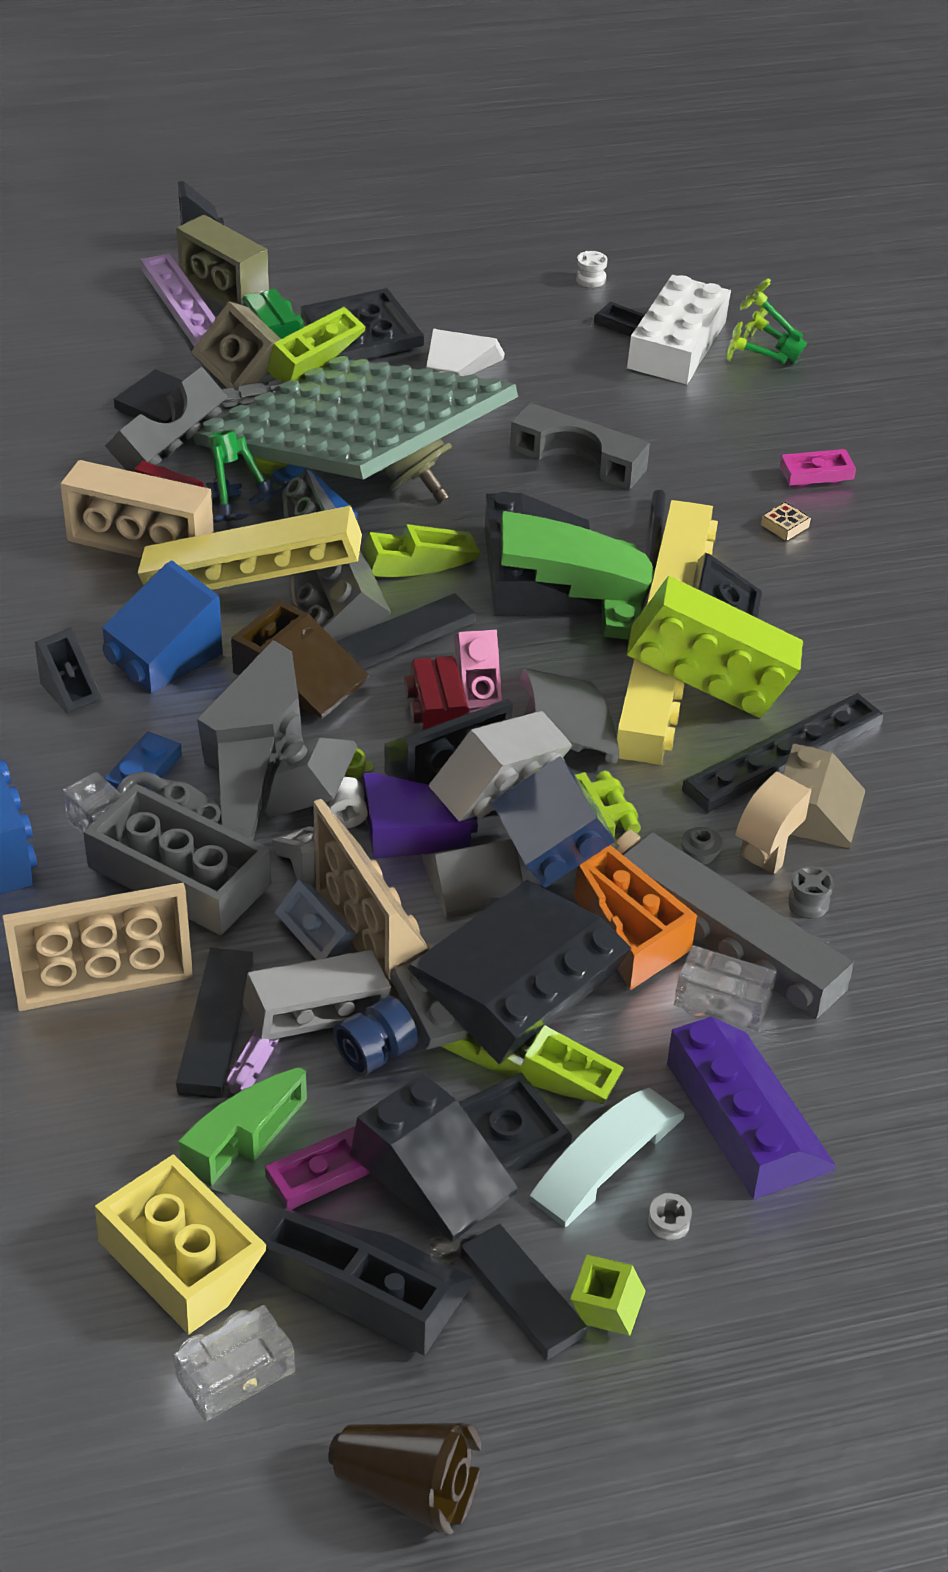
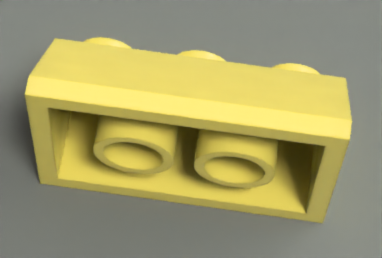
M174 1154L95 1205L98 1242L188 1335L229 1306L266 1251V1244Z

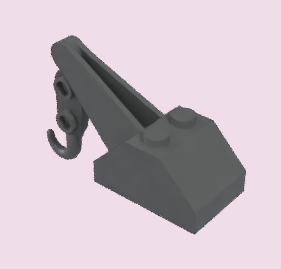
M273 640L197 718L204 763L219 771L221 805L188 783L162 779L149 772H136L125 777L117 787V800L135 784H138L253 841L273 768L279 767L283 758V752L287 747L295 742H303L292 651Z

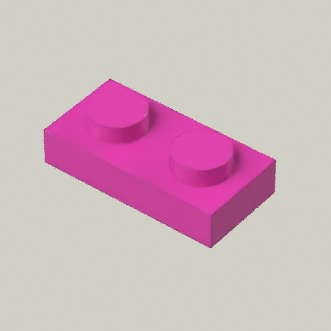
M846 449L781 455L780 468L789 486L854 480L856 471Z

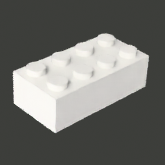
M672 275L631 335L627 368L687 385L726 323L731 290L721 288L714 283L706 284L691 280L687 276Z

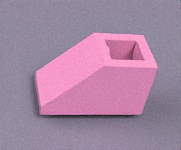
M497 630L457 633L454 636L455 657L469 708H481L502 701Z

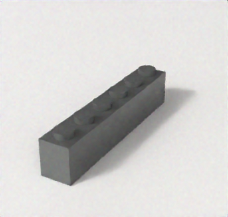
M650 833L623 855L697 915L694 932L695 940L701 941L719 953L725 960L734 963L755 977L758 982L770 987L788 999L797 1008L803 1009L817 1019L848 991L854 964L852 960L655 833Z

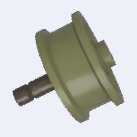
M440 438L382 469L392 482L389 486L390 490L394 491L409 480L420 477L428 490L433 493V497L438 504L450 497L430 468L435 465L439 458L453 448L451 443L444 444Z

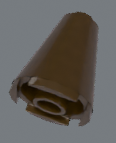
M466 1423L347 1425L341 1433H337L333 1437L329 1447L328 1460L333 1465L334 1474L337 1478L437 1532L450 1535L454 1533L450 1524L461 1525L474 1499L480 1468L471 1466L472 1450L481 1452V1440L478 1430Z

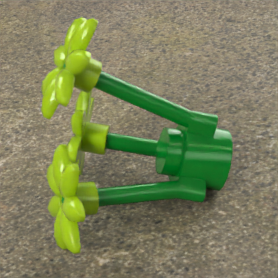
M769 278L764 279L759 285L755 286L753 293L746 295L740 305V310H743L744 308L747 309L754 302L760 308L753 313V320L745 325L746 330L743 337H740L743 321L738 322L732 332L733 339L729 341V347L726 350V359L728 361H731L733 352L736 349L741 351L747 349L776 359L783 365L787 360L794 364L808 343L802 339L803 334L794 329L767 301L768 297L763 291L771 284ZM769 313L787 332H784L782 335L769 326V322L764 319L766 314ZM756 330L760 332L765 331L778 340L774 348L779 350V352L749 343L747 338L749 335L752 337Z

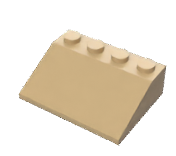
M322 799L314 801L316 891L356 933L350 942L355 953L372 950L391 986L389 996H393L400 1001L401 998L390 979L393 969L412 963L434 946L431 943H425L420 935L416 919L413 915L407 916L401 907V901L394 887L389 888L383 880L382 871L377 861L369 859L361 845Z
M184 882L2 915L19 1011L193 978Z

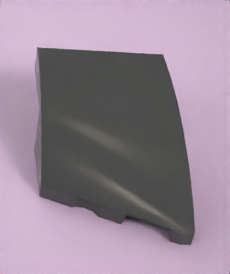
M523 668L519 683L530 694L524 715L543 711L573 745L570 748L571 750L577 752L584 748L597 750L605 757V761L617 763L619 748L615 727L607 704L597 687L591 681Z

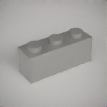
M372 950L248 972L243 1005L259 1039L271 1040L332 1028L354 1014L361 1013L364 1015V1011L368 1006L389 996L391 986Z

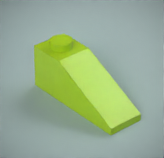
M342 307L273 343L267 371L276 380H281L282 383L300 380L305 377V372L315 368H324L331 359L339 355L365 331L366 327L349 310Z

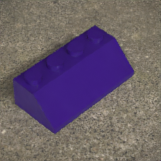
M712 1016L672 1029L667 1065L753 1200L835 1170V1163L745 1031Z

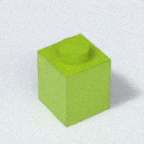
M586 1254L570 1300L586 1325L630 1336L646 1291L633 1265Z

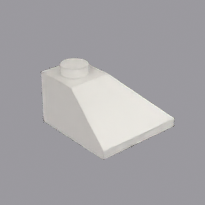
M433 329L426 367L432 369V372L452 371L454 375H472L504 360L505 353L497 338Z

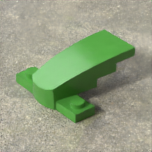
M507 511L502 513V566L535 569V582L568 585L569 597L601 599L603 637L630 640L632 625L641 614V609L654 577L652 563L646 554L636 549V544L616 540L598 532L560 521Z

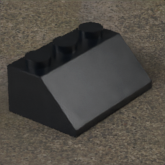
M509 699L493 703L384 743V773L390 777L429 785L472 729L512 719L513 703Z

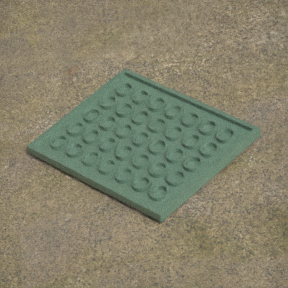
M340 356L329 361L330 365L324 368H315L305 372V377L300 380L282 383L280 385L281 390L260 394L254 398V402L248 405H239L231 408L229 414L222 418H212L203 423L204 427L197 431L193 438L195 445L210 448L208 440L210 434L233 429L237 438L245 437L247 448L252 457L365 479L517 398L518 394L514 383L500 382L499 378L480 379L476 375H454L452 371L438 373L432 372L430 368L418 370L411 369L409 365L397 367L390 366L388 362L370 363L367 359L349 360L347 356Z

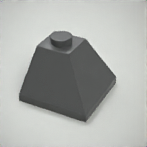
M317 738L304 743L301 741L295 742L287 747L283 752V758L274 776L266 814L272 818L314 806V801L322 799L324 802L334 800L356 751V743L353 740Z

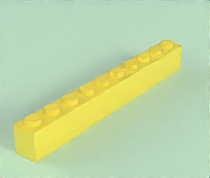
M671 500L648 603L668 575L693 586L698 559L705 552L712 555L718 521L711 520L713 506ZM634 659L618 727V759L661 765L664 750L672 751L675 728L669 726L670 724L677 725L680 703L675 702V700H682L685 683Z

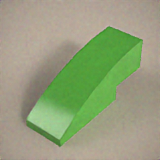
M297 1067L276 1074L245 1088L222 1102L200 1119L178 1141L180 1161L199 1180L210 1186L217 1181L239 1154L255 1162L307 1100L306 1071Z

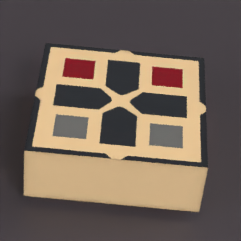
M783 502L762 515L761 526L787 541L810 526L811 517L790 504Z

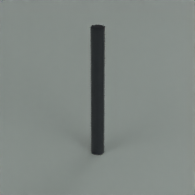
M655 490L652 493L645 552L652 563L654 573L660 551L666 494L663 490Z

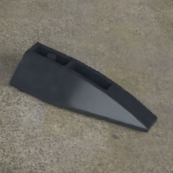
M211 1190L266 1244V1251L254 1267L255 1269L423 1356L426 1355L474 1283V1276L392 1235L262 1203L238 1195Z

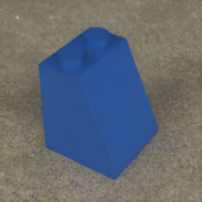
M174 561L166 563L102 627L104 639L102 650L106 659L111 664H116L128 674L133 682L139 683L150 693L157 691L223 654L219 595Z

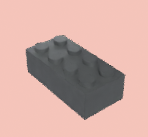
M135 784L83 832L89 868L133 891L184 882L188 919L219 935H222L272 884L269 848L138 784Z

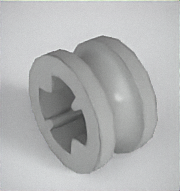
M665 1193L655 1197L651 1202L647 1221L649 1229L654 1235L666 1240H676L685 1236L690 1226L691 1206L685 1198L678 1194ZM664 1211L675 1212V1224L665 1223Z

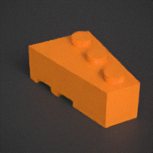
M609 845L577 866L574 893L577 903L580 907L602 917L631 947V950L618 967L619 973L630 990L692 950L697 915L614 847Z

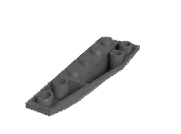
M305 469L298 477L293 478L282 491L284 519L335 509L327 494L308 469ZM361 549L358 562L290 575L291 595L295 607L309 614L335 641L376 626L391 613Z

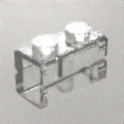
M693 945L678 977L674 1005L683 1008L691 1015L712 1016L738 1029L747 1028L758 1032L772 997L776 971Z
M265 1305L251 1312L241 1310L234 1313L226 1320L222 1328L207 1336L197 1334L190 1337L182 1344L179 1351L174 1353L178 1382L188 1397L192 1399L194 1406L204 1421H209L295 1372L292 1343L283 1330L277 1326L275 1319Z

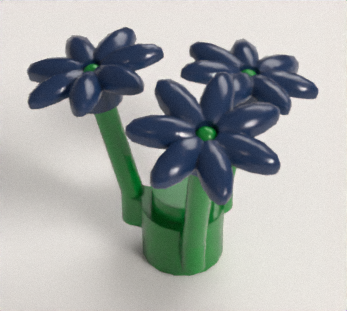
M235 430L219 431L208 436L214 459L216 478L213 479V483L207 482L206 486L208 489H211L212 500L217 497L220 498V505H218L219 516H213V523L243 520L249 515V513L233 514L232 505L228 504V496L236 497L241 495V490L239 489L242 488V484L229 483V480L225 478L223 463L237 460V453L239 451L242 453L258 482L256 486L259 493L248 499L250 505L254 506L262 501H268L271 495L280 494L288 485V480L276 481L271 485L269 479L263 477L247 448L245 437L237 438Z

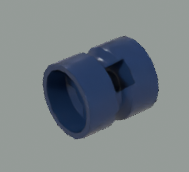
M393 996L382 998L368 1006L364 1011V1015L361 1013L354 1014L335 1025L333 1029L334 1040L341 1057L347 1066L359 1076H366L385 1065L387 1056L389 1058H397L418 1044V1033L411 1015L405 1006Z

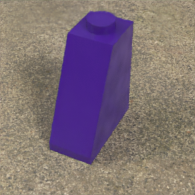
M364 773V800L367 804L366 818L373 859L422 855L471 845V833L478 832L476 816L458 821L427 784L376 773Z

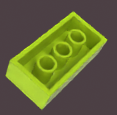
M668 575L633 623L627 655L761 719L800 672L803 640Z

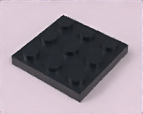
M388 288L301 306V317L307 326L345 307L366 327L365 331L336 357L347 356L349 360L378 358L385 354L398 351L405 352L412 348L424 346V334Z

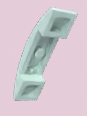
M646 1088L630 1095L599 1117L564 1151L532 1191L529 1201L566 1228L596 1200L597 1188L648 1141L657 1144L684 1119L685 1112L651 1088Z

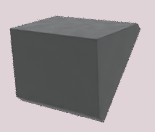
M511 838L422 855V861L446 918L484 911L486 898H502L523 883L517 848Z

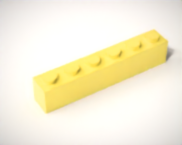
M350 505L145 546L138 576L144 586L166 563L174 561L211 590L358 562L362 533Z

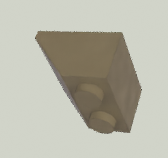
M228 302L191 353L227 388L233 387L234 390H237L238 386L255 384L270 374L267 371L273 343L281 339L248 307Z
M793 743L783 775L811 789L806 820L790 835L850 849L865 789L832 752Z

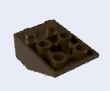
M281 600L277 601L231 637L233 673L238 676L273 640L292 651L299 708L320 719H323L369 680V674L309 614Z

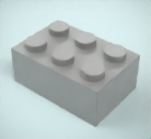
M543 711L475 728L464 738L429 784V787L458 821L475 816L480 819L495 810L491 803L493 800L559 756L563 759L573 745Z

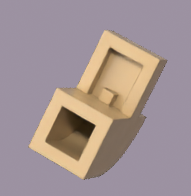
M776 771L756 791L740 818L735 836L742 839L740 856L775 874L783 866L788 836L806 820L811 789Z

